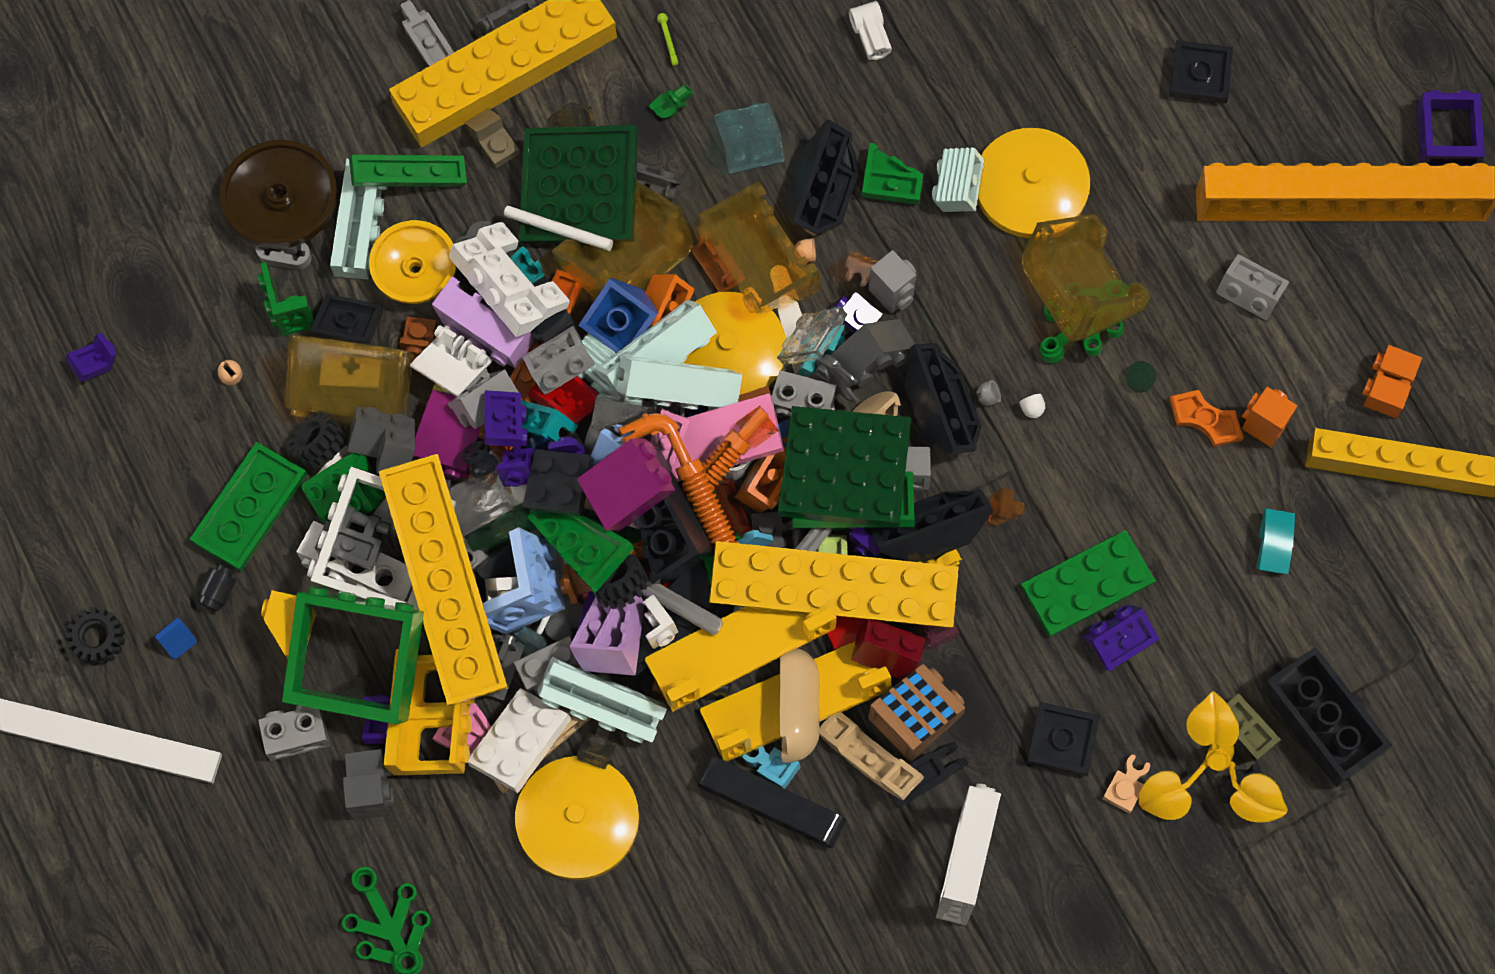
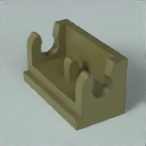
M1239 693L1227 703L1239 725L1238 739L1257 760L1263 758L1269 750L1281 742L1276 733Z

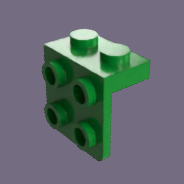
M352 453L302 484L303 492L323 525L326 521L332 522L327 518L332 503L339 502L342 492L337 490L343 474L348 475L350 468L353 467L375 475L369 460L364 455ZM357 482L349 506L355 507L357 512L367 515L376 510L386 499L384 490Z

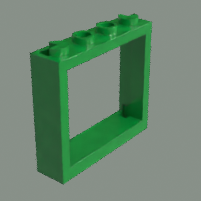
M310 586L308 591L297 592L282 702L392 724L407 722L409 719L424 611L414 610V605L404 602H396L395 606L386 605L383 598L367 597L366 601L356 599L355 593L340 591L337 595L327 594L328 589L323 587L316 588ZM313 605L403 621L391 705L301 688Z

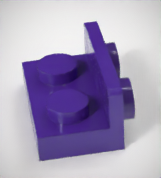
M485 390L483 398L485 445L512 446V457H519L521 446H526L527 428H522V423L526 421V405H521V393Z
M1124 605L1114 612L1115 616L1093 624L1089 628L1090 632L1083 636L1085 642L1093 646L1105 670H1113L1159 640L1143 608L1134 605Z

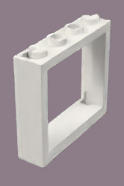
M351 467L349 474H343L337 490L342 492L339 502H333L327 519L332 522L328 532L323 530L317 548L322 550L318 560L312 559L307 576L312 577L310 580L312 587L327 588V592L336 595L340 591L355 593L356 599L365 601L367 597L383 598L386 605L395 606L396 602L404 601L324 576L356 483L359 482L384 490L380 476ZM452 500V503H453V506H454V510H455L456 501H453V500ZM412 589L408 604L414 605V610H419L414 590Z
M976 784V787L969 786L961 810L936 915L938 919L965 926L976 903L1001 793L994 792L995 789L986 787L985 784Z

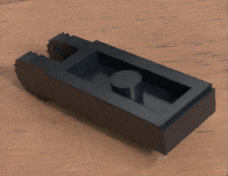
M955 741L937 751L933 750L909 764L921 773L924 779L904 800L886 791L896 809L901 808L946 781L951 775L969 764L965 757L956 760L946 768L940 761V759L953 754L958 749Z

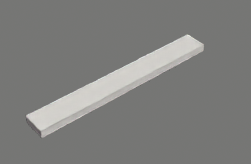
M0 699V732L202 782L214 783L222 757L220 752Z

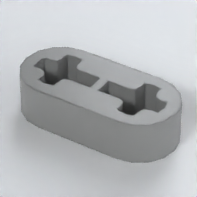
M305 243L289 248L275 249L269 255H266L263 250L268 248L257 245L255 247L259 260L271 266L302 270L309 266L312 259L310 250ZM298 250H301L304 257L300 256L297 261H294L291 254H297Z

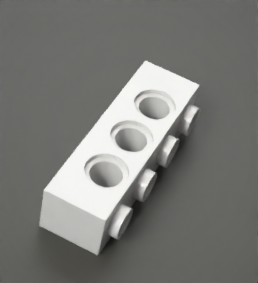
M313 521L296 551L302 561L301 564L309 569L312 559L318 560L320 552L315 550V546L324 525ZM380 552L373 571L365 569L358 574L351 572L353 564L337 558L329 561L325 572L329 573L328 577L342 582L346 581L352 585L408 603L413 587L407 566L392 557ZM386 575L393 577L389 585H378L381 577Z

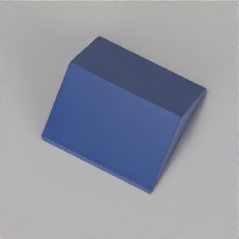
M610 278L578 326L615 353H618L647 331L659 312L643 289Z

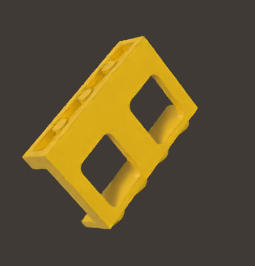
M396 649L395 651L390 705L392 702L399 649ZM418 655L408 721L400 724L388 723L384 766L393 775L464 774L465 763L469 761L470 750L467 745L468 734L472 731L470 705L474 704L475 698L452 706H448L447 702L426 703L424 701L427 674L430 671H437L433 655ZM452 727L449 760L420 761L421 732L425 728Z

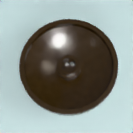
M291 140L266 141L248 148L229 165L220 187L221 207L228 224L234 232L251 244L272 249L297 246L316 236L332 218L338 198L334 173L326 159L310 146Z

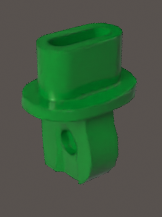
M683 84L677 90L671 89L661 94L649 107L659 117L669 119L674 117L681 107H687L686 101L694 95V92L688 85Z

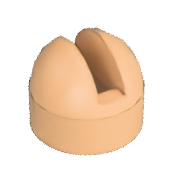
M813 238L800 240L795 245L794 254L798 260L802 262L816 261Z
M225 360L219 365L218 376L222 383L235 385L241 380L243 373L237 362ZM230 367L235 375L231 377L225 368Z

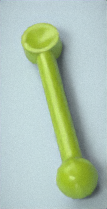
M660 13L657 16V21L662 26L672 66L678 65V60L666 23L668 17L665 13Z

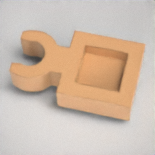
M1133 754L1125 764L1127 773L1124 774L1118 770L1103 797V800L1129 814L1138 800L1139 793L1144 785L1137 780L1144 777L1150 768V763L1146 762L1142 770L1134 769L1132 763L1136 756Z

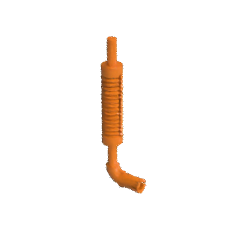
M761 407L739 432L731 428L724 436L725 441L721 440V445L716 446L717 450L713 449V454L710 453L709 458H705V462H702L703 472L707 474L705 478H709L707 483L712 484L710 488L715 489L714 485L718 486V481H722V477H726L725 472L729 473V468H733V464L738 463L737 459L740 460L741 455H745L752 447L747 440L769 416ZM682 486L683 488L681 489L687 501L689 502L692 510L694 511L696 507H692L693 502L689 501L691 497H687V493L689 491H685L684 489L686 486ZM640 539L632 545L634 549L630 555L634 554L639 561L645 559L642 551L644 544L643 540Z
M644 413L641 418L618 427L620 436L633 431L632 434L622 438L624 444L630 439H640L648 434H651V436L662 433L663 436L667 435L681 465L675 471L680 481H683L682 486H686L684 490L689 491L687 497H691L689 501L693 502L692 507H696L694 512H699L696 516L700 518L699 522L703 523L701 527L706 528L704 532L708 533L707 538L713 544V549L715 548L716 541L739 543L735 541L736 535H732L734 531L730 530L731 525H727L729 520H724L727 516L723 514L724 510L720 509L721 504H717L719 499H715L717 495L713 493L714 489L710 488L712 484L707 483L709 478H705L707 474L703 472L704 467L700 459L691 460L677 430L680 427L672 418L665 414L654 413L648 415Z

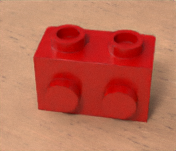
M578 376L548 394H544L537 384L531 387L528 396L537 404L557 409L577 424L578 427L594 415L601 399L600 394Z

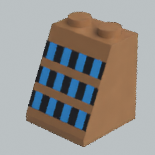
M924 664L873 702L869 712V720L910 763L961 718L965 711L963 698L955 690L949 691L942 684L944 681L942 676L934 668L928 669Z

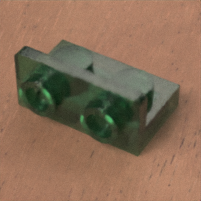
M522 502L472 523L467 541L473 552L482 548L489 549L506 542L510 538L509 532L516 528H521L528 532L535 530L536 528L527 517L531 512L522 507Z

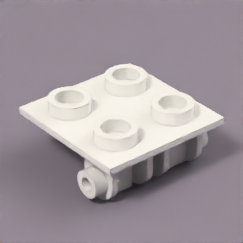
M440 325L434 332L436 338L410 364V367L456 397H459L488 367L493 359L486 355L484 349L480 350L474 346L470 340L464 341L462 335L457 337V334L452 332L450 327Z

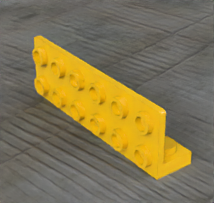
M743 607L721 619L723 625L716 635L700 629L647 656L645 662L672 712L834 630L837 617L831 607L824 611L817 609L811 613Z
M855 642L814 659L819 670V722L882 695L892 688L891 676L886 666L880 669L870 668L851 661ZM780 674L700 709L722 760L728 762L782 738L780 737Z

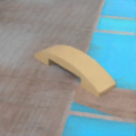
M841 712L829 717L819 727V736L836 752L874 783L901 800H904L924 779L921 773L904 760H898L865 735L857 724Z

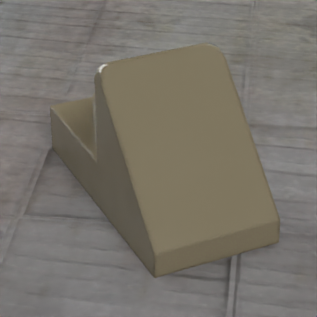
M489 108L465 122L466 128L495 168L520 154L519 148L504 129L502 118Z

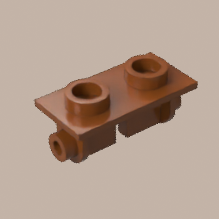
M704 233L697 238L699 243L691 247L690 250L718 292H727L745 281L715 234L708 236L707 233Z

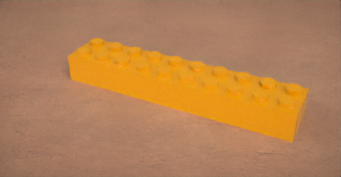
M1212 163L1204 166L1196 187L1197 221L1486 222L1495 208V166H1488L1485 163H1477L1472 166H1459L1456 163H1447L1442 166H1430L1427 163H1418L1413 166H1401L1398 163H1388L1384 166H1371L1369 163H1359L1354 166H1342L1339 163H1330L1325 166H1313L1310 163H1300L1296 166H1284L1281 163H1271L1267 166H1254L1252 163L1225 166L1223 163Z

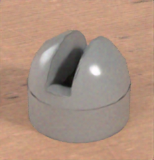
M987 381L978 387L976 395L982 396L978 400L981 404L989 406L1001 401V394L995 381Z

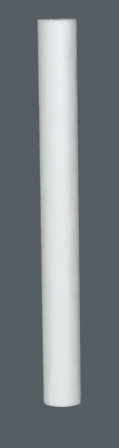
M507 206L504 210V217L607 251H610L613 246V240L569 225L511 206Z

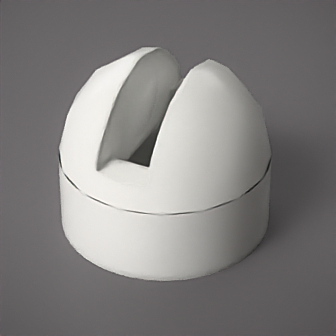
M1042 394L1029 396L1019 402L1022 411L1029 418H1038L1045 410Z

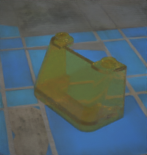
M636 181L634 242H613L611 250L607 251L589 244L581 247L579 242L567 239L554 248L552 253L556 262L596 300L610 278L636 286L645 292L653 275L667 274L690 254L693 247V238L682 208Z
M759 181L698 214L700 225L697 226L701 239L704 242H710L743 293L742 300L750 313L755 311L758 315L808 298L819 292L820 287L819 271L813 262L807 265L808 261L805 256H800L774 217V209L771 205L768 206L765 199H762L766 195V191Z
M1096 214L1038 222L1022 256V266L1025 274L1066 338L1071 342L1087 339L1144 311L1152 298L1148 290L1139 282L1131 283L1127 288L1125 287L1102 252L1107 239V229Z
M289 335L285 409L291 410V416L303 418L308 417V413H318L319 411L331 415L353 417L356 406L363 408L373 407L385 413L406 415L412 374L410 364L414 360V355L394 348Z

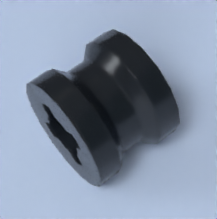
M483 440L469 444L461 453L462 460L469 464V472L474 478L484 477L493 472L497 467L498 461L496 457L490 454V446L485 445Z

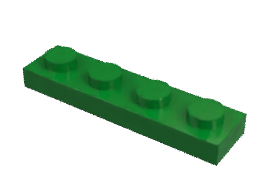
M351 155L349 158L352 186L464 187L467 183L464 156Z

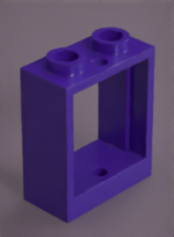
M1431 90L1422 93L1417 103L1420 163H1427L1430 166H1442L1447 163H1456L1459 166H1472L1473 164L1482 163L1485 157L1481 93H1471L1467 90L1455 93H1442L1439 90ZM1431 109H1470L1472 146H1434Z

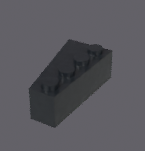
M654 447L657 452L656 457L661 466L669 472L672 478L671 483L676 491L642 514L634 522L636 529H640L644 544L642 551L644 558L648 559L651 569L649 574L651 584H662L671 582L712 555L714 549L660 448Z
M699 563L678 576L669 587L673 592L720 619L732 613L731 605L709 603L711 585L709 584L707 573ZM662 606L675 623L678 633L675 634L674 639L669 644L653 649L646 635L654 630V628L645 617L642 623L636 675H628L635 685L639 684L652 674L645 662L647 656L702 628Z

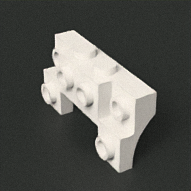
M503 222L480 228L475 238L453 244L449 258L510 331L518 337L531 332L548 317L567 309L570 300L554 281L536 287L533 286L506 254L509 251L515 250L519 241Z

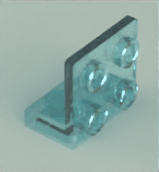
M756 103L750 107L726 110L714 115V120L723 143L729 174L785 161L781 132L769 103Z

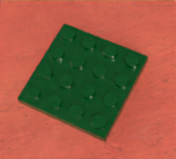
M636 125L524 128L521 210L611 239L613 242H634L639 128ZM520 222L519 242L522 244L583 243Z
M792 406L778 516L899 528L911 417Z

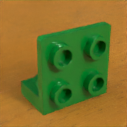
M260 263L262 273L257 275L261 290L264 291L266 298L264 304L273 328L279 327L282 336L310 330L315 319L306 296H289L280 302L276 284L267 263Z

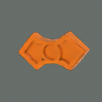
M1199 390L1170 396L1169 402L1177 427L1189 426L1202 431L1210 439L1213 447L1243 440L1244 437L1235 410H1220L1206 402Z

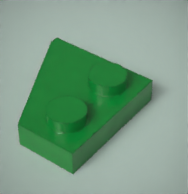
M869 143L862 197L919 205L923 174L912 167L905 166L897 157H889L881 152L876 144Z

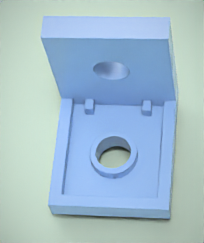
M516 528L509 532L519 587L483 603L489 627L504 634H508L565 609L559 583L561 575L558 572L556 550L545 539L521 528Z

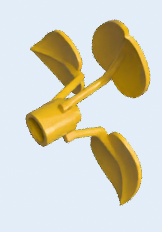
M1214 691L1209 693L1191 711L1186 724L1188 734L1197 744L1202 746L1210 745L1206 759L1183 784L1179 776L1173 771L1158 772L1145 782L1139 793V805L1143 810L1162 819L1176 820L1185 816L1192 804L1191 795L1185 789L1189 788L1207 767L1216 771L1229 769L1232 785L1237 790L1230 798V805L1241 818L1258 823L1270 822L1281 818L1288 811L1279 786L1270 777L1261 773H1253L1245 776L1242 779L1241 785L1238 783L1235 763L1231 760L1235 751L1233 745L1239 736V725L1229 705Z

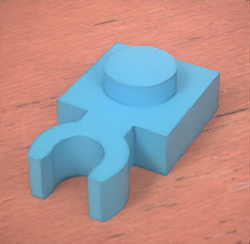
M764 746L755 749V751L759 752L756 757H749L747 754L742 756L747 766L752 768L760 767L757 770L760 778L784 789L801 768L798 761L782 763L781 751L775 747L770 754L766 753Z

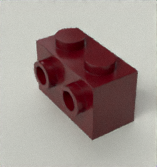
M868 619L856 637L851 661L870 668L880 669L886 666L891 676L903 680L916 670L920 664L925 638L888 625L883 621Z

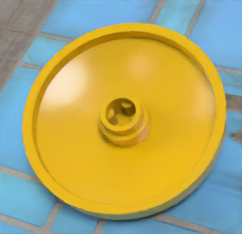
M1040 128L1016 129L996 138L982 153L984 168L982 169L983 173L981 174L982 178L980 179L981 184L977 202L984 215L999 229L1018 237L1044 238L1065 230L1082 213L1089 195L1090 174L1086 161L1080 151L1063 136Z
M718 292L696 300L695 302L701 305L717 333L710 338L707 345L695 349L688 354L687 359L683 363L732 369L743 374L739 395L765 386L771 389L776 383L779 370L783 371L787 354L785 332L776 314L762 301L738 292Z
M571 756L552 761L531 776L523 787L517 801L515 825L521 846L527 856L540 869L562 879L586 880L598 877L612 870L626 857L637 836L639 810L635 794L629 782L613 766L592 757Z

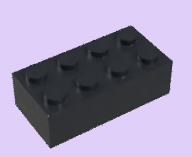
M1316 647L1271 677L1261 688L1262 692L1336 788L1381 757L1392 747L1389 740Z

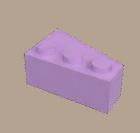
M451 277L432 303L444 326L450 327V330L456 333L457 337L462 335L465 340H470L480 350L484 349L487 353L491 354L490 358L503 367L508 364L516 369L523 359L522 356L527 354L535 342L532 333L529 332L516 337L494 310L481 302L482 296L476 292L473 296L467 294L461 289L460 281Z
M635 596V602L631 604L627 601L625 602L626 607L623 608L617 604L616 609H611L610 606L607 608L603 607L595 597L569 646L583 671L636 675L645 608L642 597Z

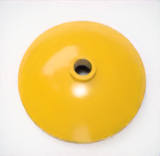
M410 220L389 227L377 238L369 256L370 273L375 285L384 295L400 303L419 304L436 298L450 278L456 274L457 266L449 258L453 242L441 228L425 221ZM415 266L421 268L417 273L411 272V269Z

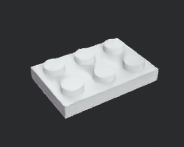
M520 688L473 751L468 764L470 767L518 793L571 721V718L566 712L541 702L542 699Z

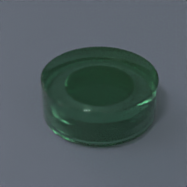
M1136 362L1127 371V385L1135 392H1147L1155 384L1156 371L1147 362Z

